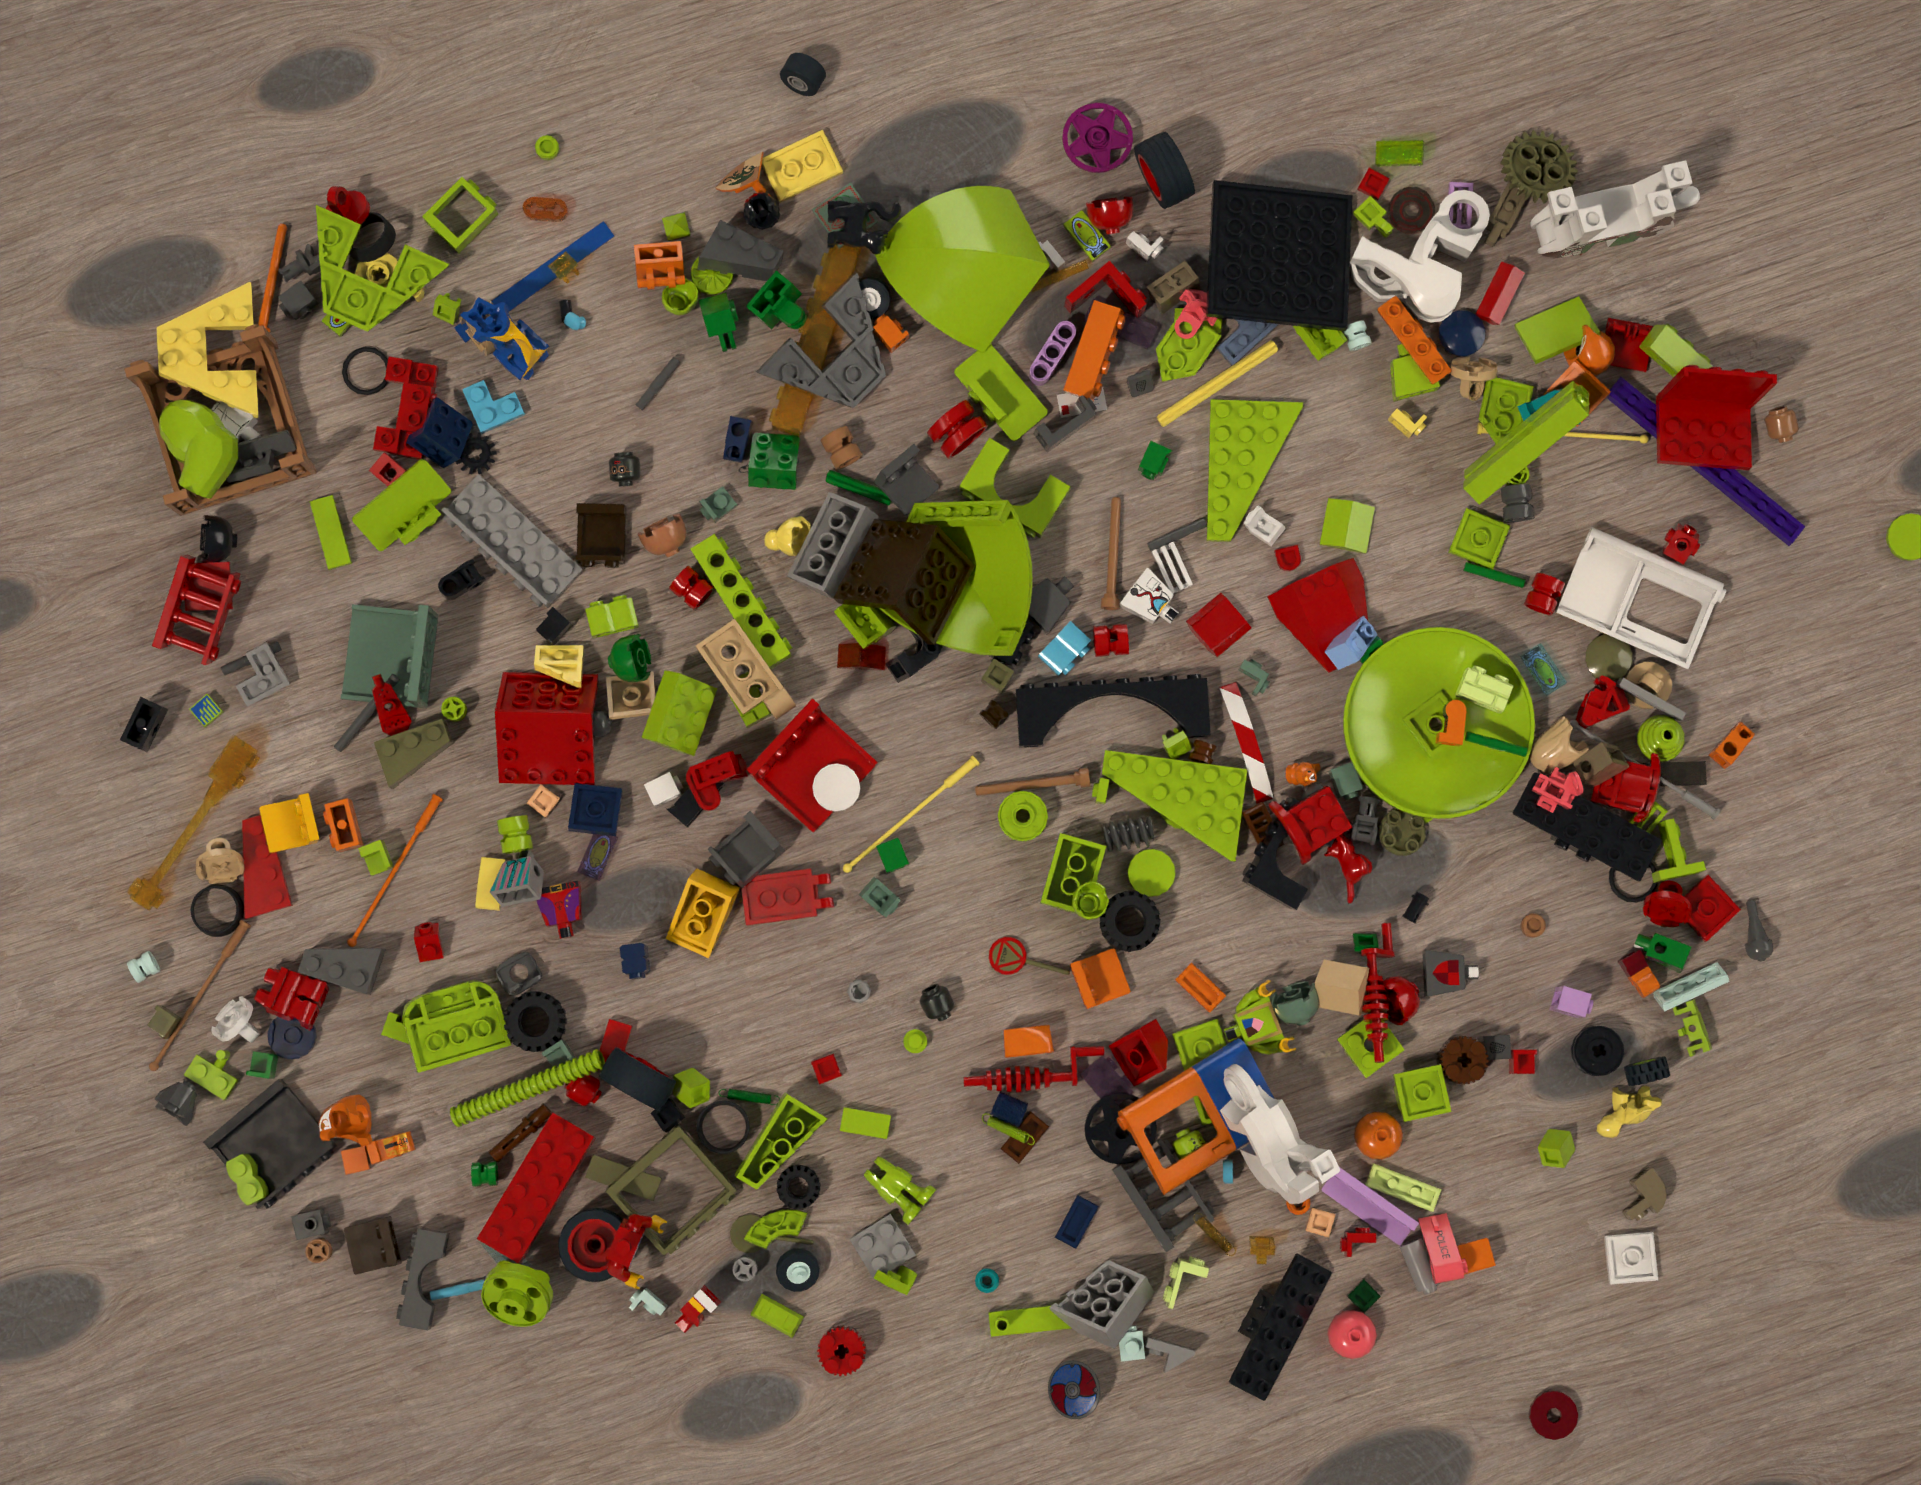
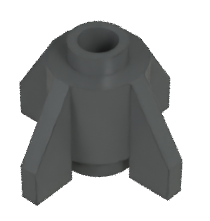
M183 1081V1083L176 1082L158 1093L155 1097V1100L158 1102L155 1107L158 1110L166 1111L171 1116L177 1118L184 1126H187L193 1118L195 1099L197 1097L196 1088L187 1081Z

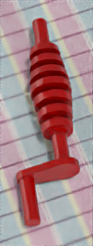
M1391 923L1381 924L1383 949L1368 948L1361 950V956L1366 957L1367 968H1369L1367 984L1369 985L1366 986L1365 994L1369 995L1364 996L1363 1002L1368 1004L1363 1005L1362 1012L1371 1013L1364 1015L1363 1018L1365 1022H1372L1365 1025L1366 1031L1372 1032L1367 1035V1038L1373 1042L1375 1063L1384 1062L1383 1042L1388 1038V1033H1382V1031L1388 1029V1023L1381 1022L1387 1021L1389 1016L1387 1013H1380L1388 1011L1389 1006L1382 1003L1387 1001V996L1379 994L1385 992V986L1378 985V983L1383 982V977L1377 974L1376 957H1395Z
M1070 1046L1071 1072L1051 1073L1049 1068H1043V1073H1040L1039 1067H1034V1074H1030V1067L1024 1066V1074H1021L1020 1066H1015L1014 1075H1011L1010 1067H1006L1005 1075H1001V1069H996L994 1076L991 1075V1070L986 1071L984 1076L963 1077L964 1087L984 1086L987 1087V1090L992 1091V1085H996V1091H1002V1085H1005L1006 1092H1011V1084H1015L1017 1093L1021 1092V1084H1025V1091H1031V1083H1034L1035 1090L1040 1089V1083H1044V1088L1050 1087L1052 1082L1068 1081L1072 1082V1086H1077L1076 1057L1104 1056V1046Z

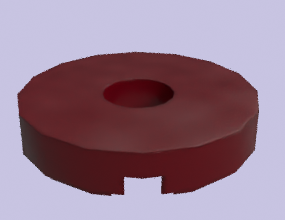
M1550 1390L1534 1398L1529 1409V1419L1536 1433L1546 1439L1558 1440L1565 1438L1573 1432L1577 1425L1578 1411L1575 1403L1569 1396L1560 1391ZM1552 1408L1558 1409L1560 1413L1559 1419L1555 1422H1550L1547 1418V1413Z

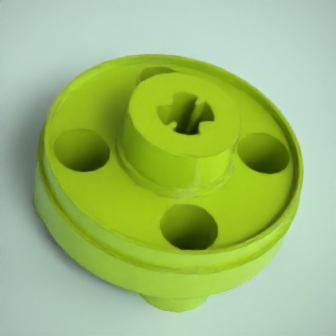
M506 1260L499 1261L496 1267L489 1271L483 1283L481 1292L483 1305L493 1317L508 1325L517 1327L535 1325L543 1320L553 1301V1290L549 1283L550 1277L542 1270H535L529 1266L515 1264Z

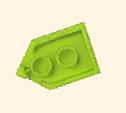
M1177 317L1156 348L1162 382L1196 375L1221 335L1205 324H1202L1192 338H1181L1177 335L1174 327L1178 319ZM1180 323V329L1182 332H1192V326L1190 323Z
M1498 377L1486 381L1478 419L1495 444L1523 422L1517 406L1531 402L1534 386Z

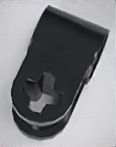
M473 559L461 564L454 571L440 579L438 588L444 598L454 600L478 587L486 580L477 571ZM468 571L473 576V579L469 576ZM449 582L456 584V589L452 593L444 591V586Z

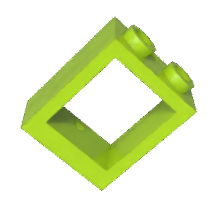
M463 177L422 216L424 221L458 254L498 215L495 209L497 204L488 195L483 197L478 192L480 188L471 179L466 181ZM465 189L486 210L457 238L436 216Z

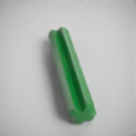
M829 470L825 481L829 484L886 505H890L892 502L876 486L833 470Z

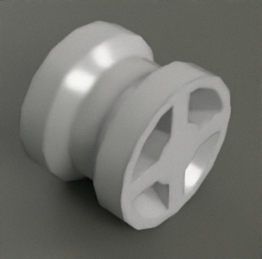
M748 1256L739 1258L733 1265V1274L740 1281L751 1280L758 1271L756 1261Z

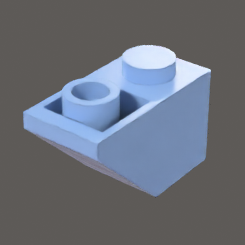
M1362 616L1337 635L1327 647L1325 653L1337 669L1340 670L1361 659L1377 636V632L1367 619Z

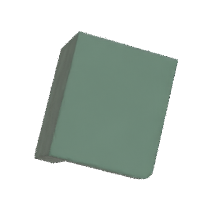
M560 1040L542 1052V1055L547 1058L552 1067L555 1065L558 1067L560 1063L565 1064L567 1060L572 1061L575 1058L565 1040Z

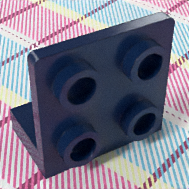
M436 397L432 401L423 427L410 434L406 443L444 469L460 459L473 422Z

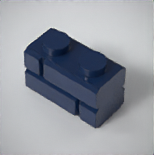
M635 943L620 947V956L623 959L621 962L622 972L629 975L631 980L646 978L645 973L651 971L650 962L647 959L649 957L648 946L643 943Z

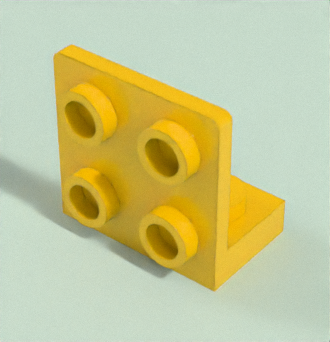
M309 793L301 794L297 799L260 806L259 811L270 853L316 844L319 841Z

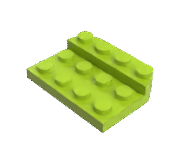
M470 980L414 997L404 1006L402 1022L418 1073L511 1046L507 1030L504 1028L506 1024L499 998L496 992L484 982Z

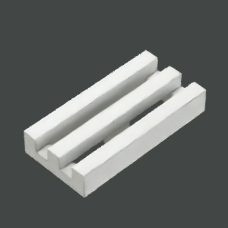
M1174 541L1152 551L1165 584L1173 594L1193 585ZM1169 549H1171L1173 553V556L1177 562L1181 574L1186 582L1185 584H1182L1178 576V573L1167 551ZM1160 553H1163L1178 587L1173 588L1160 559Z

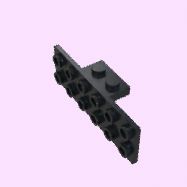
M1534 772L1512 812L1513 815L1550 834V839L1555 841L1554 845L1564 851L1570 849L1576 852L1575 856L1585 862L1598 860L1638 882L1641 881L1661 843V839L1579 795L1574 797L1571 809H1566L1557 804L1553 813L1536 805L1540 795L1533 792L1532 789L1540 774Z
M1296 1253L1274 1296L1262 1289L1259 1290L1238 1332L1251 1340L1229 1380L1230 1384L1263 1401L1266 1400L1332 1274L1331 1271Z

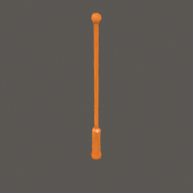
M432 794L429 804L415 825L414 834L353 937L347 940L349 947L356 946V939L419 833L424 831L440 802L443 801L439 796Z

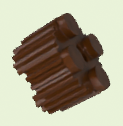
M1457 1036L1447 1040V1044H1443L1444 1048H1440L1441 1052L1437 1053L1439 1056L1437 1058L1439 1061L1437 1065L1441 1064L1443 1075H1446V1079H1450L1449 1081L1454 1082V1084L1465 1085L1475 1083V1080H1480L1484 1076V1073H1486L1485 1068H1488L1486 1063L1489 1060H1486L1488 1057L1485 1054L1487 1050H1485V1046L1480 1041L1478 1042L1476 1041L1477 1039H1472V1037ZM1462 1053L1468 1059L1464 1067H1462V1063L1458 1062V1057H1462Z

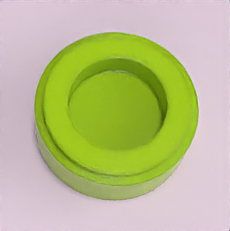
M545 135L536 141L535 150L541 159L552 160L559 153V144L554 137Z

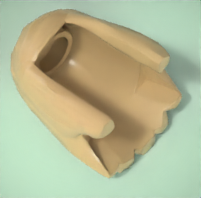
M1562 716L1533 743L1530 761L1537 770L1550 775L1555 767L1562 769L1569 766L1589 751L1588 745L1584 740L1580 742L1570 741L1573 727L1570 725L1569 720Z

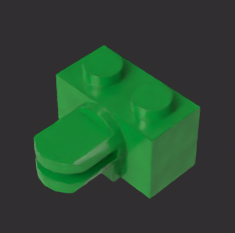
M778 271L774 272L746 305V308L771 330L780 320L791 329H799L805 324L807 318L805 311L795 303L802 293Z
M726 293L700 299L699 303L708 336L718 335L722 351L726 352L727 347L723 334L728 333L732 350L737 349L732 331L736 330L734 322L739 320L733 299L728 300Z

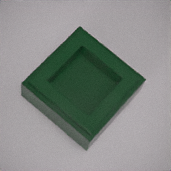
M1364 1279L1346 1295L1363 1313L1381 1297Z

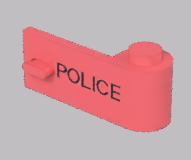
M1447 1213L1418 1218L1430 1258V1268L1434 1283L1438 1284L1464 1279V1273H1468L1465 1258L1461 1259Z

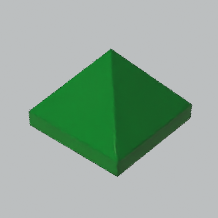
M1353 934L1355 952L1361 954L1363 949L1379 948L1377 934Z

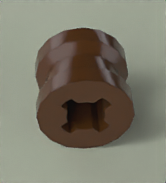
M1195 739L1193 743L1194 751L1190 753L1189 758L1200 763L1212 764L1211 756L1216 751L1217 746Z

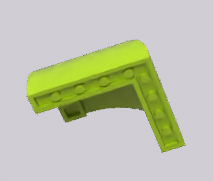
M993 186L959 188L942 193L921 203L909 211L891 228L887 238H885V245L881 253L875 255L890 284L919 315L953 339L981 352H985L1050 266L1011 190Z
M1008 500L914 503L906 522L938 525L975 564L936 643L972 654L1012 656L1028 618L1033 579L1028 540L1015 509ZM879 608L891 619L917 634L894 610Z

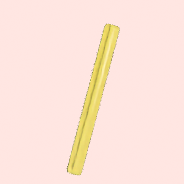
M1270 340L1157 416L1158 422L1162 427H1165L1278 351L1277 345L1274 341Z

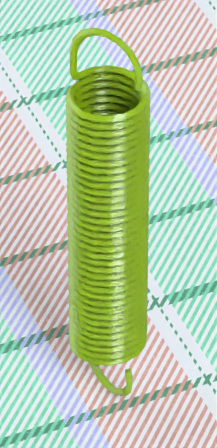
M987 1114L990 1116L987 1123H985L988 1126L1022 1143L1028 1141L1030 1136L1028 1133Z

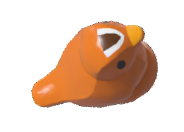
M1293 763L1286 768V780L1289 784L1311 785L1317 781L1316 773L1320 771L1321 766L1319 763Z

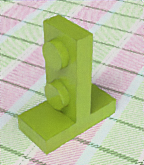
M1674 818L1658 823L1669 868L1652 873L1653 882H1661L1706 871L1704 861L1685 864L1686 852L1681 847L1679 840L1681 832L1678 824H1675Z

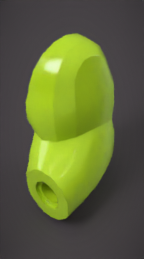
M184 399L170 402L163 409L159 418V430L161 437L167 444L168 450L179 462L184 464L178 483L190 492L210 499L232 473L239 459L238 438L225 428L218 415L205 405Z

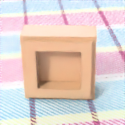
M540 785L527 804L547 818L560 801V798L543 785Z
M1311 1207L1305 1231L1329 1238L1336 1214Z

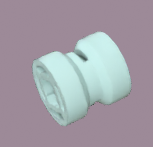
M1364 320L1349 324L1347 330L1343 331L1349 340L1347 344L1349 351L1359 350L1372 344L1370 336L1366 334L1365 330L1367 327Z
M150 951L143 953L141 958L137 960L132 959L127 962L128 969L137 983L144 981L146 976L150 974L155 975L160 972V967Z

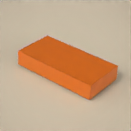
M1192 962L1175 979L1209 1013L1226 997Z

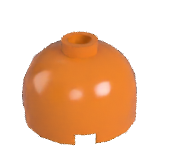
M1375 1111L1366 1114L1358 1121L1355 1127V1143L1361 1153L1371 1159L1382 1160L1389 1158L1399 1150L1402 1144L1403 1132L1401 1125L1395 1117L1386 1112Z

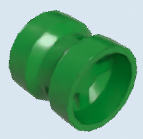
M480 1162L472 1163V1186L476 1187L482 1184L498 1185L497 1162H488L487 1164H481Z

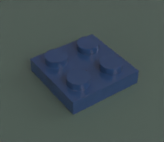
M575 783L568 831L616 836L623 793L622 788Z

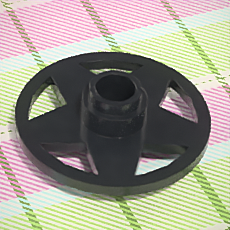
M1113 1093L1098 1100L1089 1110L1084 1125L1085 1138L1092 1152L1100 1159L1112 1164H1127L1143 1156L1138 1151L1132 1156L1123 1158L1128 1145L1137 1146L1131 1133L1127 1129L1125 1131L1122 1130L1117 1122L1119 1117L1118 1111L1122 1109L1114 1099H1128L1135 1102L1139 1097L1129 1093ZM1102 1106L1104 1121L1090 1126L1093 1115ZM1156 1120L1151 1123L1150 1135L1144 1131L1151 1146L1156 1137ZM1092 1140L1107 1141L1109 1156L1099 1151Z

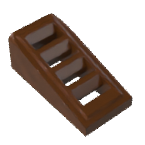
M1261 802L1242 812L1241 815L1257 845L1263 842L1266 837L1260 838L1258 834L1265 831L1269 823L1273 821L1266 806ZM1261 811L1262 816L1251 821L1250 816ZM1266 820V825L1255 829L1254 825ZM1283 840L1279 844L1278 848L1285 845Z

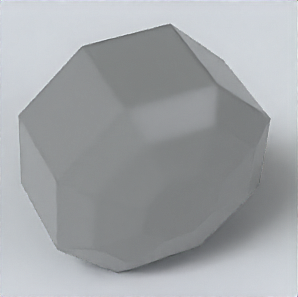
M856 980L850 983L847 993L851 1001L862 1003L869 999L871 990L867 982Z

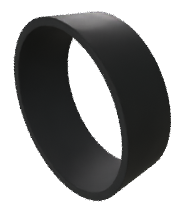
M369 212V215L361 224L360 229L366 225L381 222L384 223V231L380 238L370 246L364 248L352 247L349 254L354 260L359 262L374 261L385 255L394 244L396 237L395 229L381 214Z
M211 885L202 889L194 897L190 910L191 917L197 928L204 934L222 937L234 932L240 924L239 921L243 920L244 904L240 895L231 887ZM212 888L228 892L236 904V915L233 922L227 928L215 932L200 927L194 916V906L198 897L205 890Z
M722 1100L713 1102L702 1110L698 1117L696 1128L699 1140L708 1150L719 1154H727L736 1151L745 1143L749 1135L750 1125L745 1111L739 1105ZM720 1105L736 1108L743 1115L746 1124L742 1140L737 1145L726 1149L711 1145L706 1140L702 1128L706 1114L714 1107Z

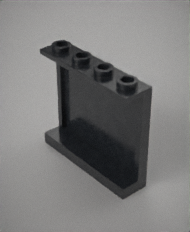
M278 1079L203 1141L208 1149H212L225 1166L227 1161L241 1154H249L254 1159L258 1168V1176L265 1181L269 1191V1196L257 1203V1209H262L263 1207L269 1209L278 1201L276 1197L281 1192L288 1193L297 1185L295 1181L299 1177L303 1176L306 1178L316 1169L314 1165L320 1160L323 1162L328 1160L334 1154L333 1149L337 1147L332 1139L330 1141H322L320 1139L319 1123L283 1079Z

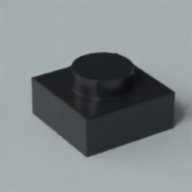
M668 1098L660 1111L653 1110L650 1113L660 1128L666 1133L685 1118L670 1098Z

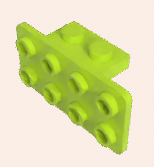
M991 344L985 352L977 350L954 371L955 376L969 391L967 394L975 404L979 403L984 408L983 413L991 422L995 421L1011 441H1017L1048 414L1045 406Z
M420 459L355 514L352 521L378 551H384L398 538L406 545L409 542L415 541L426 527L436 523L441 513L435 506L451 493V489L425 459Z

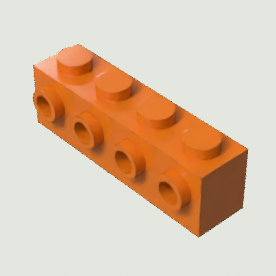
M1096 300L1093 301L1063 389L1066 393L1078 397L1083 395L1085 399L1089 397L1093 402L1095 397H1099L1103 386L1100 383L1102 376L1107 374L1110 367V361H1108L1110 353L1114 352L1117 347L1118 339L1116 335L1118 329L1121 330L1126 319L1121 308Z

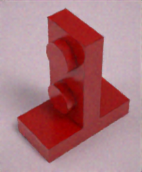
M733 751L689 767L697 790L716 783L748 777L745 760L741 754L734 755Z

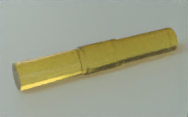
M1086 260L1039 279L1031 291L1035 292L1089 269Z

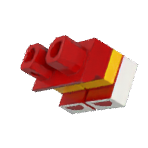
M704 1285L681 1308L680 1311L683 1315L675 1324L686 1333L693 1324L698 1327L702 1323L704 1317L701 1312L705 1308L712 1313L722 1301Z

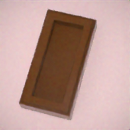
M1031 1111L1021 1122L1020 1126L1017 1127L1030 1135L1028 1141L1022 1143L1009 1137L1000 1148L1018 1164H1020L1049 1128L1046 1123Z

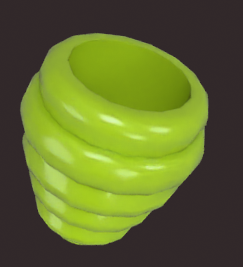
M1655 715L1646 719L1637 733V744L1641 752L1648 759H1651L1652 753L1658 754L1660 762L1674 759L1682 751L1685 743L1684 731L1681 725L1674 718L1666 715ZM1665 731L1670 733V740L1664 738Z

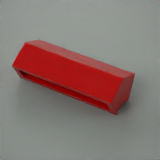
M1501 261L1476 312L1477 316L1491 325H1500L1525 273L1514 265Z

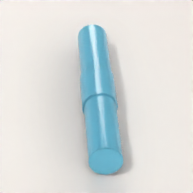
M485 1279L430 1291L431 1300L482 1290Z

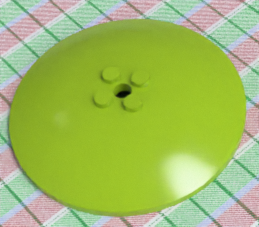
M1433 627L1418 629L1397 636L1382 645L1369 656L1356 673L1348 690L1344 705L1343 734L1350 760L1360 778L1373 793L1387 804L1405 813L1423 818L1448 819L1461 817L1481 810L1495 802L1509 790L1522 773L1528 761L1534 740L1535 718L1532 699L1528 687L1516 666L1500 649L1487 640L1454 628ZM1478 666L1487 670L1486 675L1491 677L1500 675L1509 679L1508 683L1513 685V689L1502 713H1496L1455 696L1465 669ZM1452 700L1462 701L1467 711L1463 745L1461 746L1435 743L1436 734L1444 731L1445 718L1443 716V708ZM1432 718H1437L1441 721L1442 727L1439 731H1433L1429 727V722ZM1468 731L1526 747L1528 751L1526 757L1495 750L1465 741V735Z

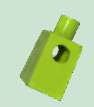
M1402 344L1397 345L1400 358L1394 359L1390 363L1393 401L1437 391L1440 387L1439 381L1432 385Z

